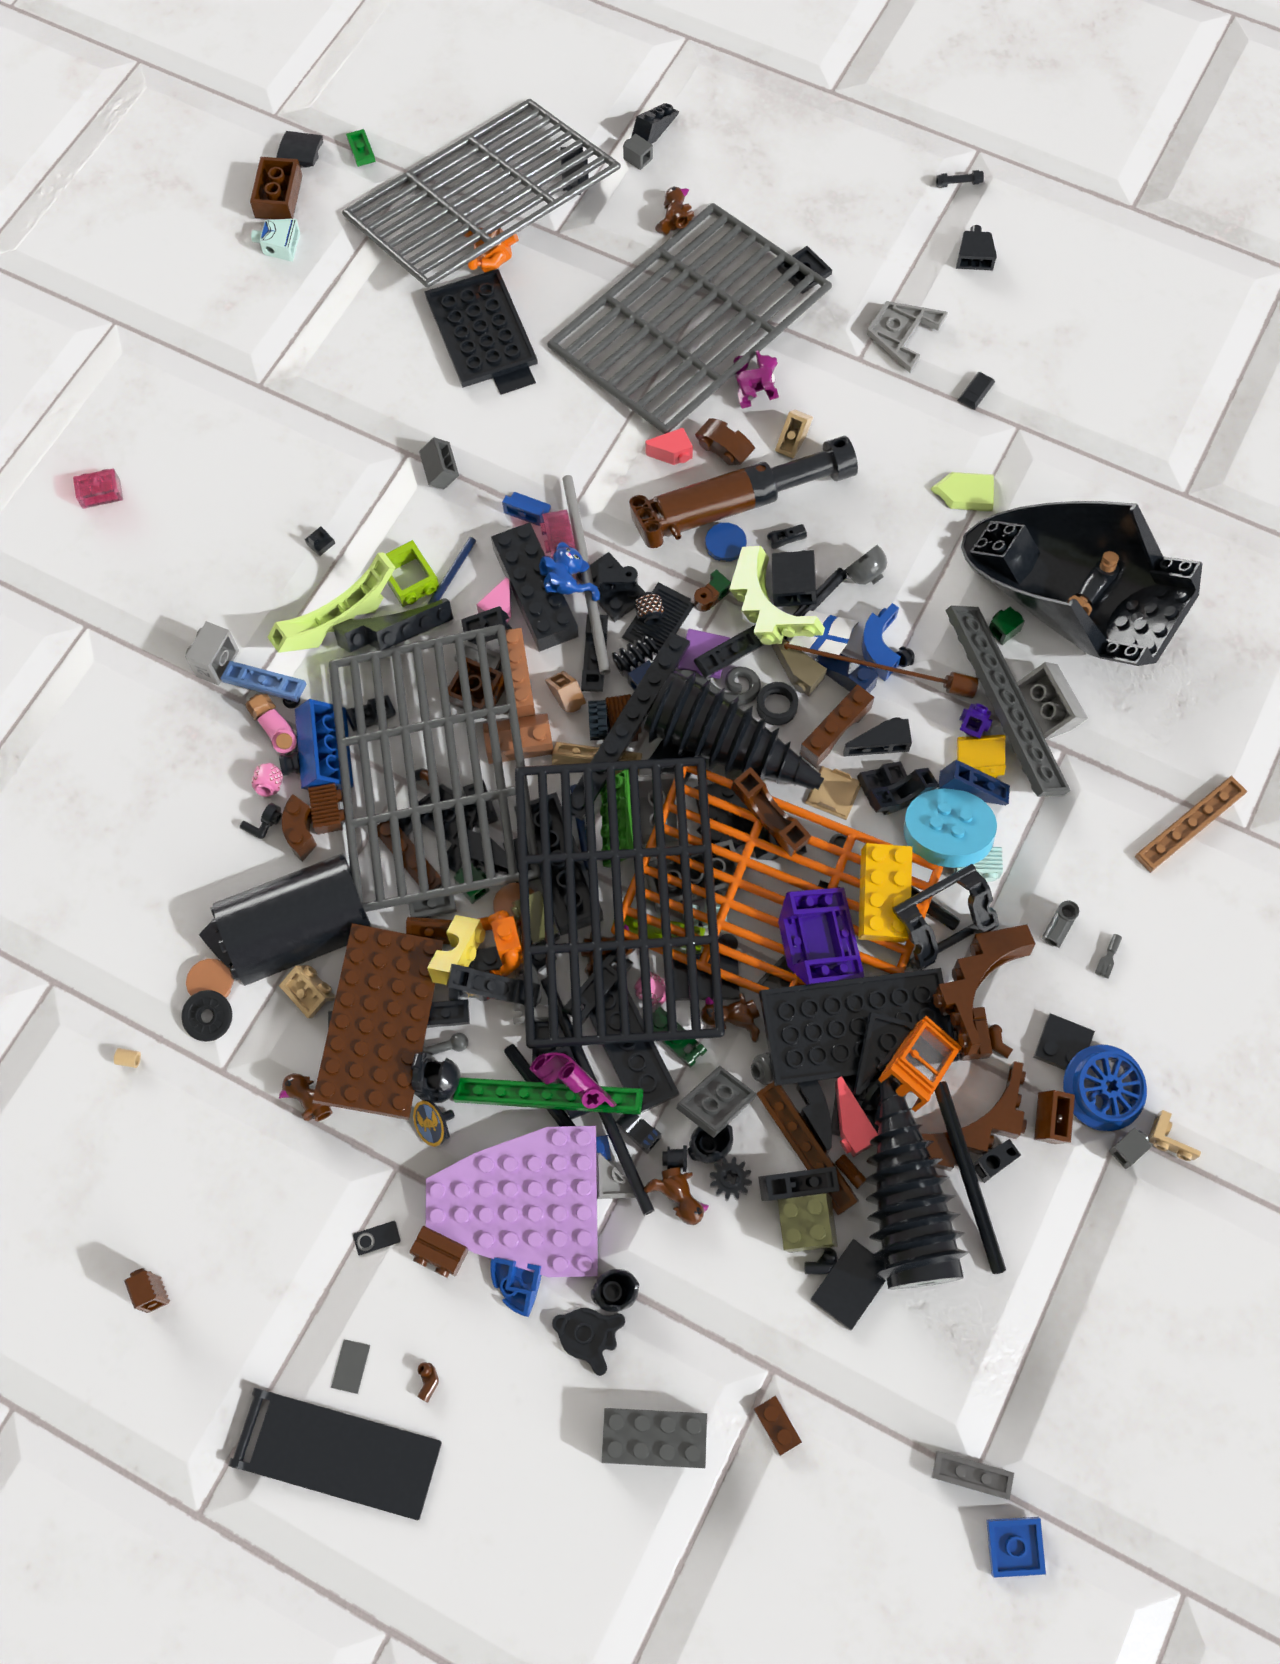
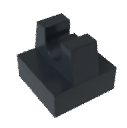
M321 526L305 539L306 544L319 556L335 544L334 539Z

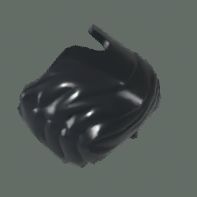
M728 1124L714 1138L698 1126L690 1138V1147L688 1148L690 1158L693 1161H701L707 1164L717 1162L726 1157L733 1145L732 1126Z
M612 1269L599 1276L591 1290V1298L602 1310L608 1312L622 1311L631 1307L636 1301L639 1282L627 1270Z

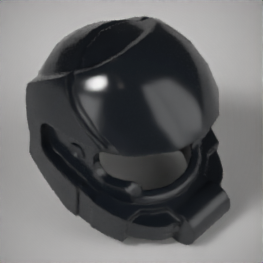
M420 1052L414 1055L411 1066L413 1070L412 1088L415 1090L414 1094L421 1100L426 1099L433 1103H442L451 1098L457 1090L461 1075L458 1065L448 1058L445 1061L438 1062L431 1058V1055L428 1053Z

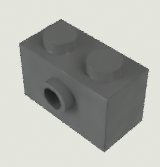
M433 437L419 451L428 485L445 489L459 476L450 442Z

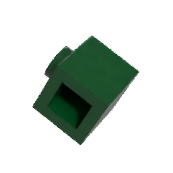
M1010 606L1004 611H998L993 616L989 629L993 637L1003 645L1021 631L1025 620L1018 611H1015Z
M471 864L473 881L486 879L485 873L480 868L476 870ZM460 868L456 872V876L453 877L456 885L464 883L463 869ZM484 888L464 892L463 894L471 904H474L487 894L490 889Z

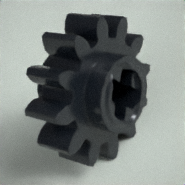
M724 1157L722 1166L717 1163L714 1164V1169L717 1173L711 1172L709 1175L710 1178L716 1179V1181L710 1184V1188L718 1187L716 1196L718 1197L724 1193L725 1201L729 1200L730 1195H734L735 1200L738 1201L739 1192L744 1195L748 1193L744 1185H752V1181L746 1179V1177L750 1176L751 1170H743L745 1161L737 1165L736 1157L732 1158L731 1163H728ZM727 1174L737 1178L734 1184H731L730 1181H725Z

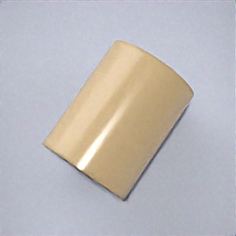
M118 1048L114 1055V1064L137 1068L140 1063L141 1053L139 1051Z

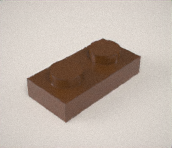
M407 917L406 934L444 941L443 944L451 945L446 932L452 920Z
M776 1395L753 1409L779 1456L802 1443Z

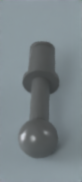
M456 1033L448 1041L428 1047L423 1045L422 1052L430 1055L451 1049L460 1052L467 1048L468 1038L463 1033Z

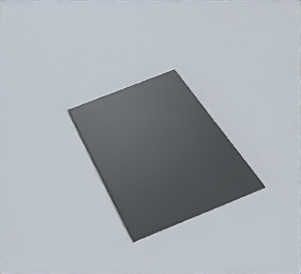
M344 1339L331 1388L358 1394L370 1345Z

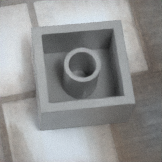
M206 621L204 626L198 630L194 643L188 647L185 658L196 677L220 685L222 681L220 678L229 661L235 659L239 649L228 629Z

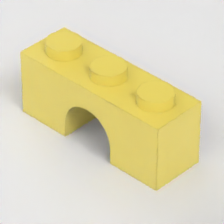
M455 915L446 932L451 947L455 948L450 951L436 950L427 967L432 982L447 985L451 964L469 967L471 961L476 957V951L480 943H483L485 939V930L480 919Z

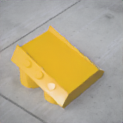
M1003 734L986 735L980 738L975 736L958 737L957 760L997 779L999 775L1005 774L1006 736Z

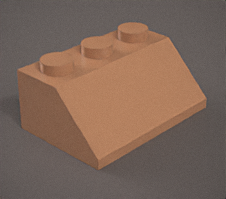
M548 714L518 718L524 759L551 755L553 753V744ZM510 720L496 721L502 762L515 760ZM487 722L483 723V733L488 762L493 764Z

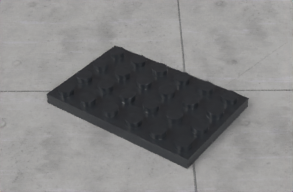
M499 269L424 292L462 388L538 364L535 352Z

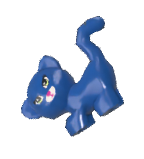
M561 542L553 554L554 560L549 556H542L539 569L540 574L546 576L544 586L547 593L557 592L569 595L575 592L590 591L593 601L600 599V592L596 585L590 582L577 584V581L571 576L577 572L583 573L590 568L589 564L583 560L582 555L576 549Z

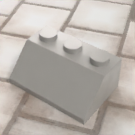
M1044 662L1017 682L1045 740L1068 732L1088 719L1058 664Z

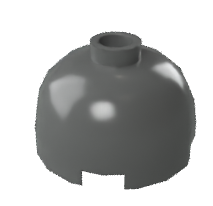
M877 544L845 569L846 574L858 584L865 585L872 582L874 585L884 577L881 573L887 567L886 555Z

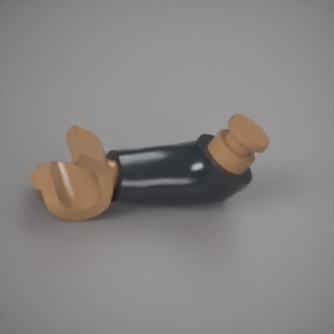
M1105 552L1102 560L1096 563L1077 593L1070 597L1067 603L1071 599H1076L1089 616L1092 611L1091 606L1116 578L1119 572L1117 565L1119 556L1114 552Z

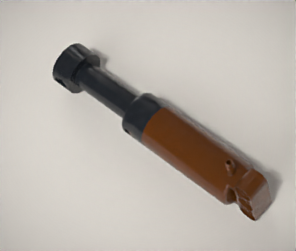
M843 435L825 441L823 443V451L772 468H770L767 462H760L655 496L651 500H648L643 495H636L629 501L631 516L645 545L649 548H658L663 544L664 536L669 537L673 535L676 540H679L681 532L773 503L777 500L779 491L829 475L834 481L855 476L858 473V462L850 439Z

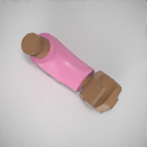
M256 694L251 697L245 704L253 719L257 720L265 730L274 749L283 754L294 750L297 744L296 734L288 722L274 709L276 706L268 694Z

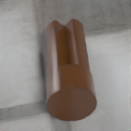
M845 1154L835 1161V1165L856 1189L866 1182V1177Z

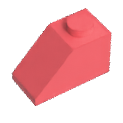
M684 428L645 441L646 455L672 465L685 463L693 457V446Z

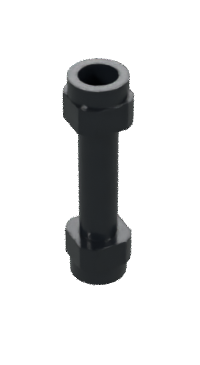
M973 170L972 174L948 176L947 173H942L936 176V185L941 188L954 183L972 182L975 185L984 181V173L979 170Z

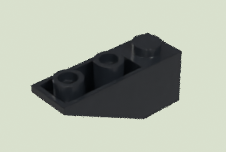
M663 103L636 116L632 136L637 134L651 144L656 142L679 114V111L674 109L672 105Z
M467 830L471 864L475 868H477V865L485 867L481 834ZM490 837L495 873L502 871L508 875L506 851Z

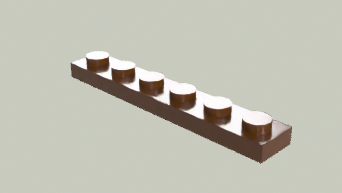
M773 1081L757 1092V1096L807 1170L835 1166L782 1086H774ZM836 1167L839 1191L826 1194L832 1197L833 1209L837 1215H841L858 1203L859 1200Z

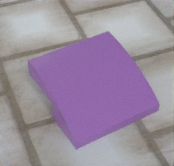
M688 629L686 639L690 641V646L679 662L678 669L696 671L701 674L694 663V659L729 640L730 637ZM722 670L709 677L720 679Z

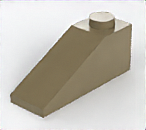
M784 638L782 644H772L771 646L791 684L798 692L810 696L825 679L827 669L802 651L790 648L785 650L784 643L787 640Z

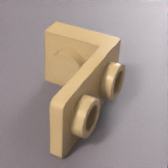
M1162 1110L1156 1114L1148 1136L1149 1142L1153 1143L1155 1148L1162 1151H1172L1177 1154L1178 1158L1185 1161L1195 1160L1200 1157L1201 1151L1166 1137L1172 1128V1122H1170L1171 1113Z

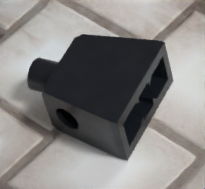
M973 225L970 231H965L960 245L956 269L993 271L997 255L992 233L982 232L980 225Z

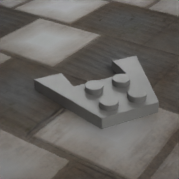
M886 301L869 326L867 335L911 373L920 358V354L904 346L920 323L938 331L947 318L948 312Z

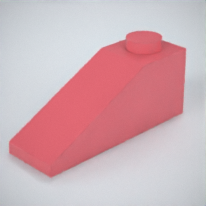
M841 1076L835 1082L839 1129L842 1139L840 1144L847 1154L851 1153L852 1157H855L874 1146L870 1144V1140L878 1136Z

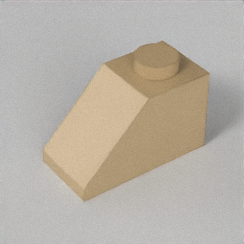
M798 410L790 411L775 451L795 458L806 438L813 417Z

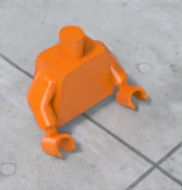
M500 227L496 231L489 234V236L491 238H494L498 234L502 233L503 230ZM471 231L464 234L465 237L473 235ZM514 234L469 262V269L475 270L479 266L486 273L499 268L512 257L511 245L519 241L517 234ZM482 240L476 242L474 249L484 244Z
M501 910L489 917L477 918L481 920L485 931L493 930L497 951L503 964L500 970H490L489 973L504 977L510 975L523 963L522 942L514 916L510 917L509 912Z

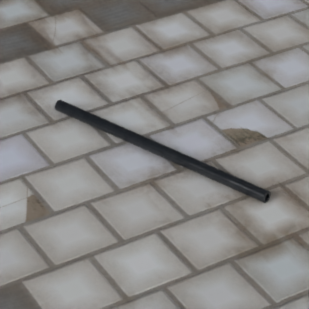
M546 977L540 982L548 998ZM557 992L558 1023L565 1037H573V1025L569 1016L562 1012L564 1005ZM570 1046L576 1063L598 1084L582 1046ZM598 1112L643 1215L654 1212V1207L648 1194L644 1192V1185L612 1113Z

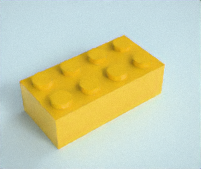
M866 843L861 849L859 940L904 943L909 939L905 925L894 914L892 907L911 897V846Z

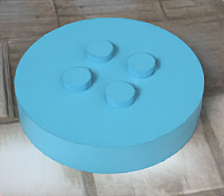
M941 788L922 793L910 803L905 815L903 832L906 843L912 847V851L934 865L958 868L975 864L989 854L995 840L997 821L992 809L979 797L966 791Z

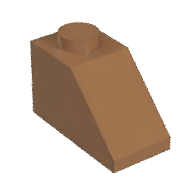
M565 671L545 680L558 704L567 713L576 712L582 705L586 704L577 680Z

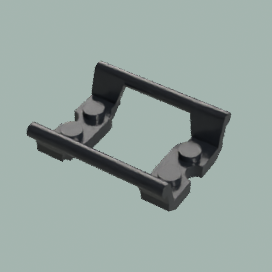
M973 864L966 866L892 907L894 914L905 925L909 940L916 945L915 950H913L914 957L909 959L908 962L912 968L916 967L919 971L935 963L940 952L974 933L990 932L998 927L997 913L993 908H989L993 901L991 889L986 879L977 872ZM958 883L969 890L968 906L973 924L937 943L932 927L922 917L917 904Z

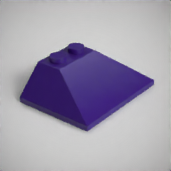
M844 887L787 892L778 924L788 968L806 985L865 977Z

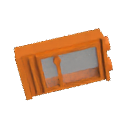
M925 1016L909 1032L878 1080L882 1083L891 1074L902 1083L896 1089L897 1095L903 1097L912 1091L919 1097L912 1107V1110L916 1112L929 1102L931 1095L962 1047L930 1018Z

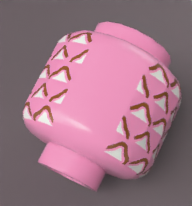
M272 763L257 766L252 778L253 789L257 794L264 797L277 794L283 780L282 771Z
M650 972L652 1007H654L658 1003L663 1004L666 1001L665 980L654 972ZM641 976L634 986L636 997L642 1000Z

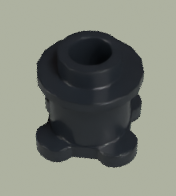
M683 1145V1149H670V1146H667V1151H662V1166H667V1169L683 1168V1172H686L687 1145Z

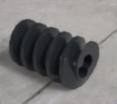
M644 634L641 636L642 642L635 639L634 646L630 643L627 644V651L624 648H620V655L616 652L612 653L613 662L623 677L624 670L630 673L631 666L636 669L638 662L645 663L646 657L653 661L652 654H658L659 649L651 637H647Z

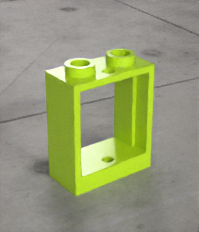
M413 540L386 553V556L396 567L395 569L417 559L428 576L404 590H401L394 577L390 576L387 583L402 607L414 604L421 597L433 594L439 586L437 576Z

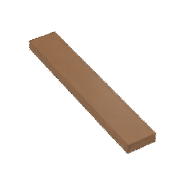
M1231 775L1139 851L1135 858L1151 873L1248 791Z

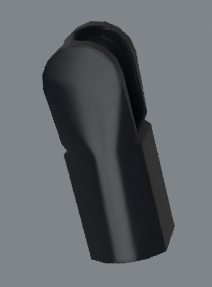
M800 524L787 529L772 531L767 535V538L772 542L771 548L777 549L788 543L805 539L807 532L804 525Z

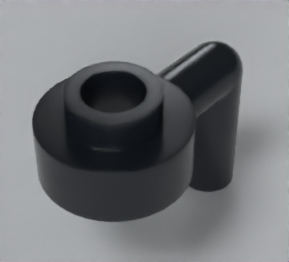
M270 803L261 816L262 823L260 828L242 821L240 829L259 839L265 838L269 828L273 824H278L281 820V807Z

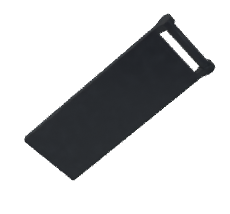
M258 1388L253 1389L252 1396L254 1397L234 1457L230 1458L228 1466L410 1519H420L442 1445L440 1440ZM263 1399L270 1400L250 1463L245 1462L243 1459Z

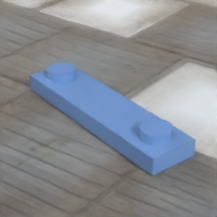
M229 661L220 678L224 683L298 702L307 685L305 680L233 661Z

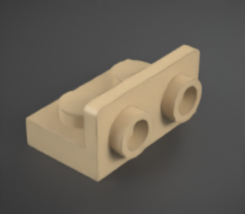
M309 965L295 966L279 985L307 1018H313L327 1001H333L336 998L332 993V988L317 976V971Z

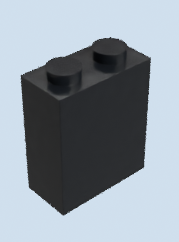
M814 550L772 553V595L775 607L817 604Z

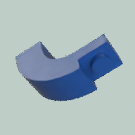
M892 603L887 609L883 608L878 616L874 613L869 616L861 643L865 661L894 668L898 667L901 656L888 648L882 638L884 631L897 618L899 607ZM869 667L884 681L893 673L892 671Z

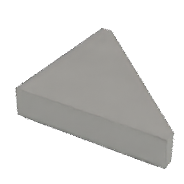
M596 1153L597 1199L636 1198L628 1179L608 1162L601 1153Z

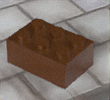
M260 157L250 199L255 218L293 219L302 181V172L298 159Z

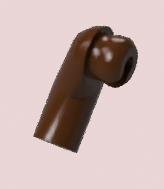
M993 1024L988 1028L992 1050L1008 1059L1013 1049L1003 1043L1002 1028L997 1024Z
M423 1362L418 1366L417 1371L421 1375L424 1385L417 1397L428 1403L439 1384V1378L435 1367L431 1363Z

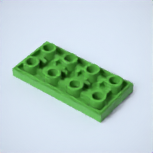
M623 770L615 775L619 850L633 849L629 770ZM607 782L600 792L602 806L600 808V815L602 816V827L600 830L602 836L601 851L610 850ZM611 859L603 860V867L610 868Z

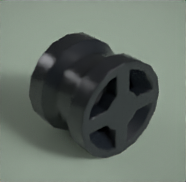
M293 752L288 756L285 754L279 755L283 776H287L292 772L300 773L298 752Z

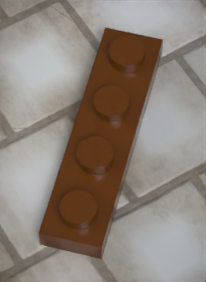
M389 821L381 822L377 825L378 837L393 854ZM399 827L404 868L419 885L415 846ZM425 858L429 890L440 888L442 886L441 876Z

